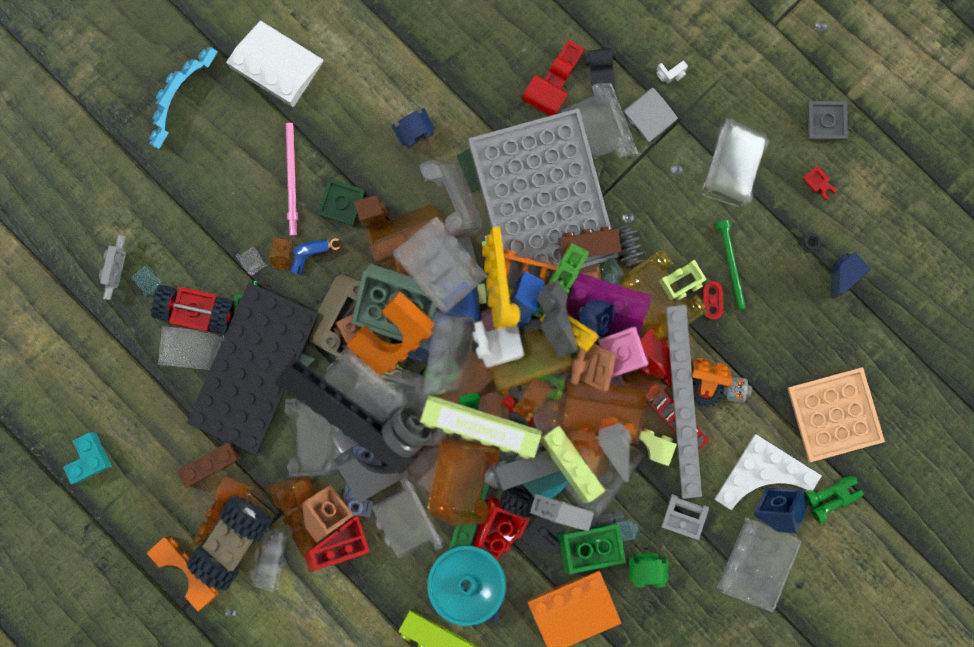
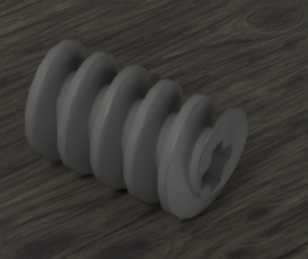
M634 225L617 228L622 252L618 253V256L624 257L620 260L621 264H626L624 267L634 266L645 261L638 258L643 252L636 250L641 247V244H635L639 237L633 236V234L638 232L636 229H631Z

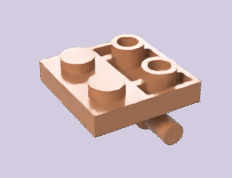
M593 344L587 352L578 347L577 355L574 357L572 364L573 374L571 383L578 384L580 380L603 392L608 391L616 354L596 344Z

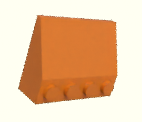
M598 569L527 600L547 647H569L622 624Z

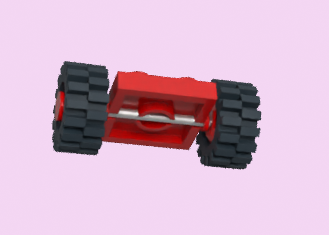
M165 285L157 287L151 305L152 318L169 321L170 325L208 333L210 326L211 331L226 334L233 318V300L217 297L216 294L179 287L178 293L174 287Z

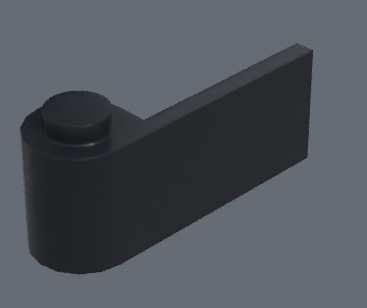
M612 49L589 50L588 54L585 55V64L590 68L595 108L617 106Z

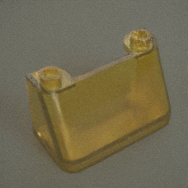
M542 328L520 335L524 351L522 358L489 367L498 394L501 395L507 393L511 386L514 389L518 385L553 373L555 375L558 373V369L565 373L572 370L573 365L569 355L559 358Z

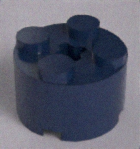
M425 108L421 109L422 113L420 114L415 111L400 119L397 127L395 124L391 126L402 147L411 148L418 144L416 140L423 137L425 140L434 135L433 130L436 128Z

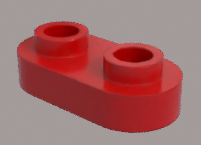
M711 281L702 290L703 314L709 320H716L723 314V289L718 282ZM710 288H713L715 290L714 295H711L709 293ZM710 307L715 308V314L710 313Z

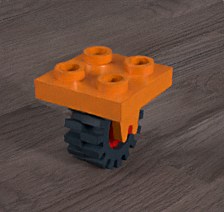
M703 358L692 359L694 403H699L701 407L703 405L709 407L710 404L715 406V403H719L721 401L720 398L724 396V385L731 386L732 375L730 368L723 363H709L708 360Z

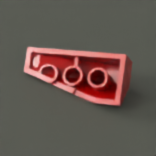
M490 497L473 546L489 552L498 561L504 552L510 550L512 543L523 535L531 517L522 518L514 513L512 515L510 511H505V508H501L499 505L500 499Z

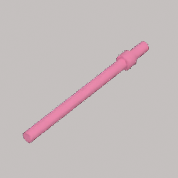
M286 123L289 208L287 221H289V236H297L298 212H296L293 123Z

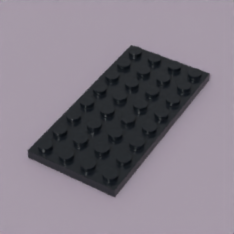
M248 282L187 424L257 455L286 391L275 380L280 371L293 357L299 361L319 313Z

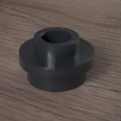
M808 233L802 239V247L808 252H815L821 246V239L815 233ZM808 240H813L814 245L810 246Z

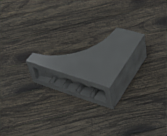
M352 450L343 452L334 459L337 468L358 503L410 475L407 469L402 474H399L397 471L392 470L389 465L376 466L363 462Z

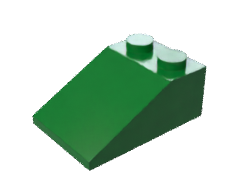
M619 524L589 528V531L579 529L558 533L564 572L568 574L626 563Z

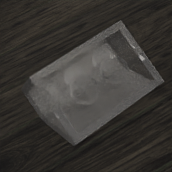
M269 527L262 539L258 541L260 542L259 550H256L254 561H257L256 569H253L251 573V581H253L254 587L270 592L279 588L289 530Z

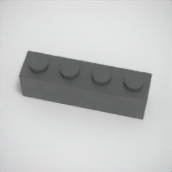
M543 447L537 449L534 458H524L518 455L514 457L515 461L508 463L507 460L496 463L497 467L492 468L499 491L561 471L546 450L544 451Z

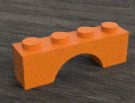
M166 536L151 548L147 554L159 568L173 565L185 572L189 582L185 597L197 611H200L219 593L214 587H208V584H203L200 579H196L195 575L189 572L190 569L187 568L186 564L191 556L186 551H181L178 547L180 544L174 537Z

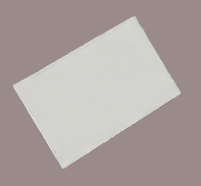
M341 430L331 434L341 453L358 445L355 440L346 436Z

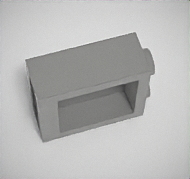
M538 494L535 495L530 511L532 514L586 531H589L594 515L592 511Z

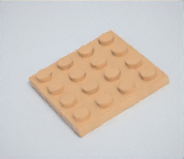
M863 367L787 388L809 462L885 442Z

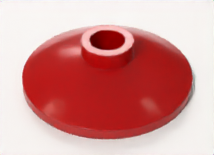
M645 353L648 365L639 368V371L645 376L651 375L663 379L666 376L664 368L652 356Z

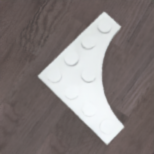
M754 434L714 500L732 510L746 494L768 484L786 483L813 491L821 475Z

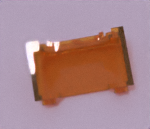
M452 439L443 440L439 447L428 502L429 512L452 526L487 523L489 508L487 503L480 499L487 463L496 464L499 461L501 455L499 447L495 445L486 446L477 442Z

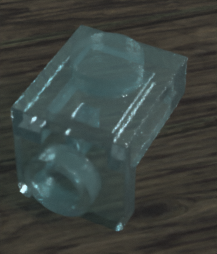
M614 257L608 258L601 269L605 277L604 281L619 285L624 273Z
M146 264L131 276V279L143 291L145 297L149 294L153 296L155 291H157V287L161 284V280Z
M631 519L608 524L620 525L622 542L637 539L636 534H639L636 522L632 523Z

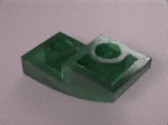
M468 149L458 154L457 158L471 191L474 192L481 189L471 151Z

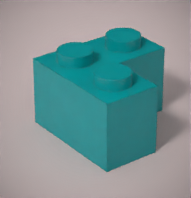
M89 432L72 441L80 459L63 468L72 485L79 484L111 468L112 465L97 433Z

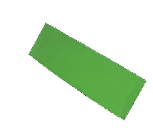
M571 243L548 284L559 280L568 295L571 285L579 274V269L589 255V251ZM540 305L535 316L542 318L545 312Z

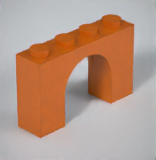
M398 292L387 303L382 313L400 329L403 336L402 343L390 344L384 342L364 325L347 344L355 354L380 376H383L386 372L391 373L397 366L396 363L398 361L403 362L409 355L408 352L410 350L414 352L421 344L420 341L422 339L426 341L433 333L431 329L435 323L401 292Z

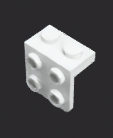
M482 321L474 323L476 331L473 332L475 342L479 344V347L476 348L479 359H483L487 368L524 356L517 326L486 332Z

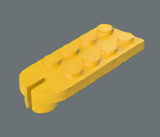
M492 227L490 235H487L486 245H483L482 255L486 258L484 272L488 275L486 289L490 292L488 306L492 309L495 329L516 327L520 319L518 305L510 304L501 230L500 227Z

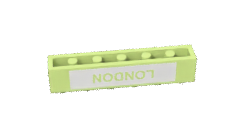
M431 395L428 396L420 421L426 427H438L448 434L457 433L467 440L476 439L486 446L495 445L505 452L514 451L524 458L535 457L542 435L541 430Z

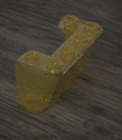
M661 249L629 271L617 282V285L651 295L650 305L643 325L648 329L652 328L655 331L653 335L658 340L666 342L668 340L666 307L686 305L688 325L707 312L708 309L697 295L690 300L684 297L679 301L676 299L670 301L658 281L665 276H669L666 270L673 263L664 250ZM660 257L664 259L665 264L661 261ZM675 282L670 284L674 293L681 290ZM694 303L699 306L700 310L696 308Z

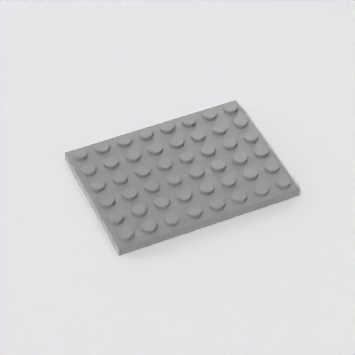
M579 108L467 139L491 227H500L503 251L504 249L516 251V255L559 265L561 256L558 238L563 237V233L574 232L575 235L582 234V230L593 229V232L601 231L600 227L610 226ZM618 252L587 257L581 268L619 257ZM511 261L507 277L509 289L514 288L520 276L523 262ZM530 264L528 273L539 278L541 267ZM549 269L547 278L552 277L555 270Z

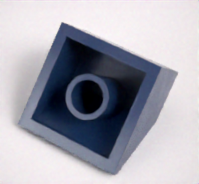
M856 252L850 255L846 253L834 262L836 266L832 268L830 296L834 299L843 295L871 270Z
M766 488L754 515L777 532L797 533L808 508L804 492L801 489Z

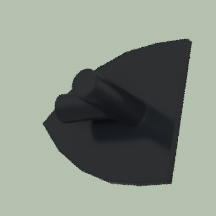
M537 516L524 531L521 538L540 551L561 553L558 533H563L564 530L560 523Z

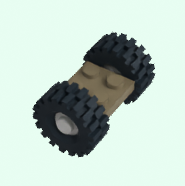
M231 496L220 511V521L205 544L199 545L186 565L190 569L189 572L194 574L196 579H200L203 584H208V587H214L216 590L221 589L222 591L228 590L239 574L237 564L253 540L260 541L271 525L270 517L265 515L266 512L260 510V507L253 505L252 502H248L246 499H241L238 496Z

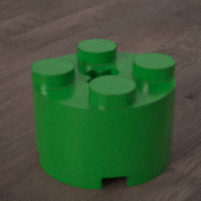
M638 553L636 558H633L630 555L629 581L633 582L635 587H645L646 584H653L654 587H665V583L668 582V556L663 555V558H658V554Z

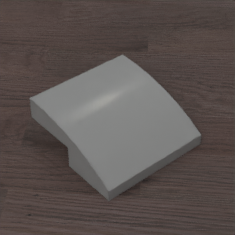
M654 88L649 89L623 111L647 142H650L678 119Z

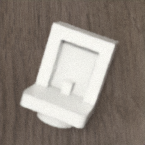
M683 60L673 69L667 71L661 63L656 69L658 71L657 75L661 81L669 84L674 79L678 81L686 75L685 71L688 66Z

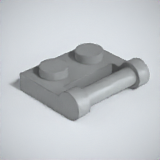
M671 494L661 527L699 540L709 506H700L679 499L677 495ZM676 505L699 513V518L696 519L673 511Z

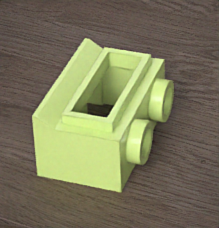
M693 260L688 265L679 268L667 277H663L658 282L663 287L670 301L673 299L679 301L687 296L685 292L690 289L694 292L703 287L702 283L707 279L696 261ZM691 273L695 282L674 293L670 284Z

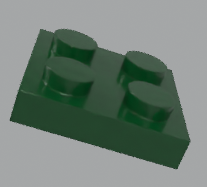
M329 178L317 215L354 227L358 215L354 202L363 199L365 190Z

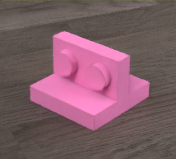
M636 327L598 340L600 347L616 354L612 377L648 365Z

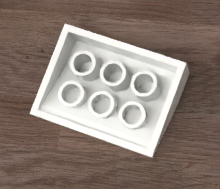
M260 21L239 43L226 63L235 72L291 107H294L324 60Z

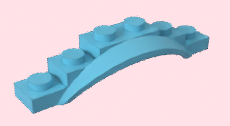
M212 47L203 49L198 56L199 61L191 59L184 64L182 71H175L174 74L172 72L166 79V87L164 90L161 89L156 96L158 100L155 104L158 105V110L153 115L152 119L154 121L152 124L157 126L158 130L155 129L150 135V145L159 149L169 133L165 130L166 115L171 99L178 87L195 70L208 68L218 51Z

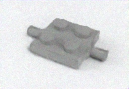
M118 235L116 246H109L108 250L104 253L103 259L105 264L104 268L100 270L99 280L106 287L103 299L111 300L113 289H118L126 256L123 248L125 236Z

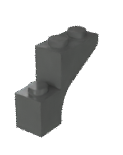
M559 280L543 286L536 299L546 314L540 327L559 358L576 352L578 346L566 312L568 295Z

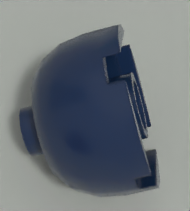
M600 299L589 301L579 309V323L597 333V340H600L609 330L606 328L608 322L612 323L614 305Z

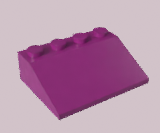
M579 273L573 282L566 304V312L568 316L579 321V309L586 303L594 299L608 301L614 305L615 313L612 323L608 322L606 326L609 330L604 337L636 327L639 334L650 305L651 295Z

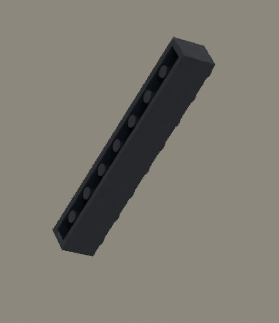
M293 357L280 371L275 382L282 389L287 390L298 401L306 404L313 412L321 415L328 423L334 425L346 436L355 440L361 447L370 451L377 459L389 465L392 470L402 474L414 462L417 453L412 457H404L394 452L387 445L382 435V428L385 424Z

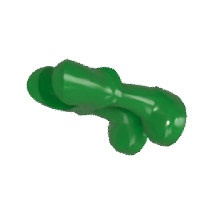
M856 476L844 477L838 483L818 492H814L811 489L804 492L807 505L814 507L810 511L819 525L827 522V514L839 507L843 508L864 496L862 489L851 493L847 489L858 483ZM833 495L837 497L836 499L829 501L823 505L816 506L817 504H819V502Z

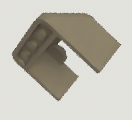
M342 274L334 279L317 312L319 316L308 341L355 365L356 362L337 352L340 346V338L337 334L330 331L347 298L350 297L357 300L361 281Z

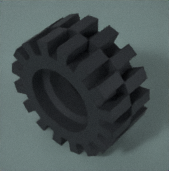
M511 487L503 491L499 505L501 508H505V511H510L512 515L514 513L518 517L529 518L532 514L530 511L534 498L532 495H528V492H523L522 489L518 490L516 487Z

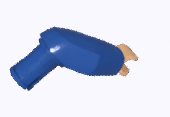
M334 238L331 242H327V240L310 241L296 246L293 249V255L295 256L290 272L302 275L306 258L328 252L329 248L338 250L341 246L333 247L332 242L339 239Z

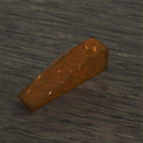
M232 475L223 477L213 496L215 504L213 503L208 508L205 514L208 519L200 525L191 544L193 547L199 546L213 532L220 521L219 513L231 496L249 499L252 492L250 491L251 485Z

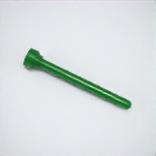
M728 219L715 222L716 229L719 230V234H722L737 306L739 310H744L746 306L729 231H731L730 227H732L731 221Z

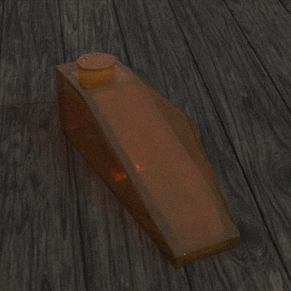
M297 476L270 484L268 487L275 507L281 509L285 516L283 521L285 525L288 524L293 531L292 538L304 557L307 551L317 545L305 528L302 505L313 497L315 492L310 476Z

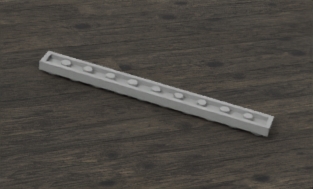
M686 305L666 307L681 496L683 499L702 497Z

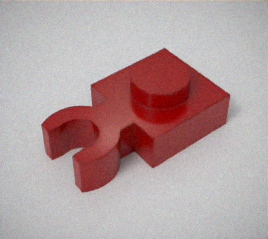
M818 165L802 178L814 193L820 190L821 197L824 200L829 199L826 195V190H830L832 194L837 192L834 186L827 184L830 178Z

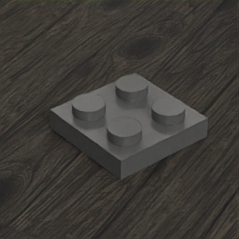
M809 101L807 103L808 140L848 139L847 101Z

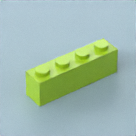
M410 609L398 631L403 639L409 642L414 640L419 643L418 647H479Z

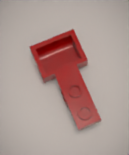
M568 39L559 56L553 62L545 79L535 74L521 101L546 116L558 114L568 97V93L563 91L562 87L583 54L584 48Z

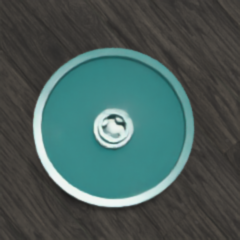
M460 546L448 550L435 561L428 577V595L434 609L445 620L461 626L477 625L491 618L501 607L506 593V578L500 563L492 554L478 547Z

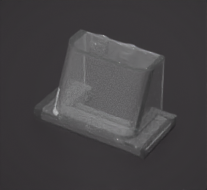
M597 83L591 86L594 96L562 110L563 113L579 108L593 160L614 152L617 153L618 158L633 157L638 154L612 83Z
M409 476L400 480L404 488L402 491L372 506L377 518L375 523L379 530L383 529L386 535L383 537L388 548L392 547L398 558L432 542L436 551L444 546V542L436 527L433 526Z

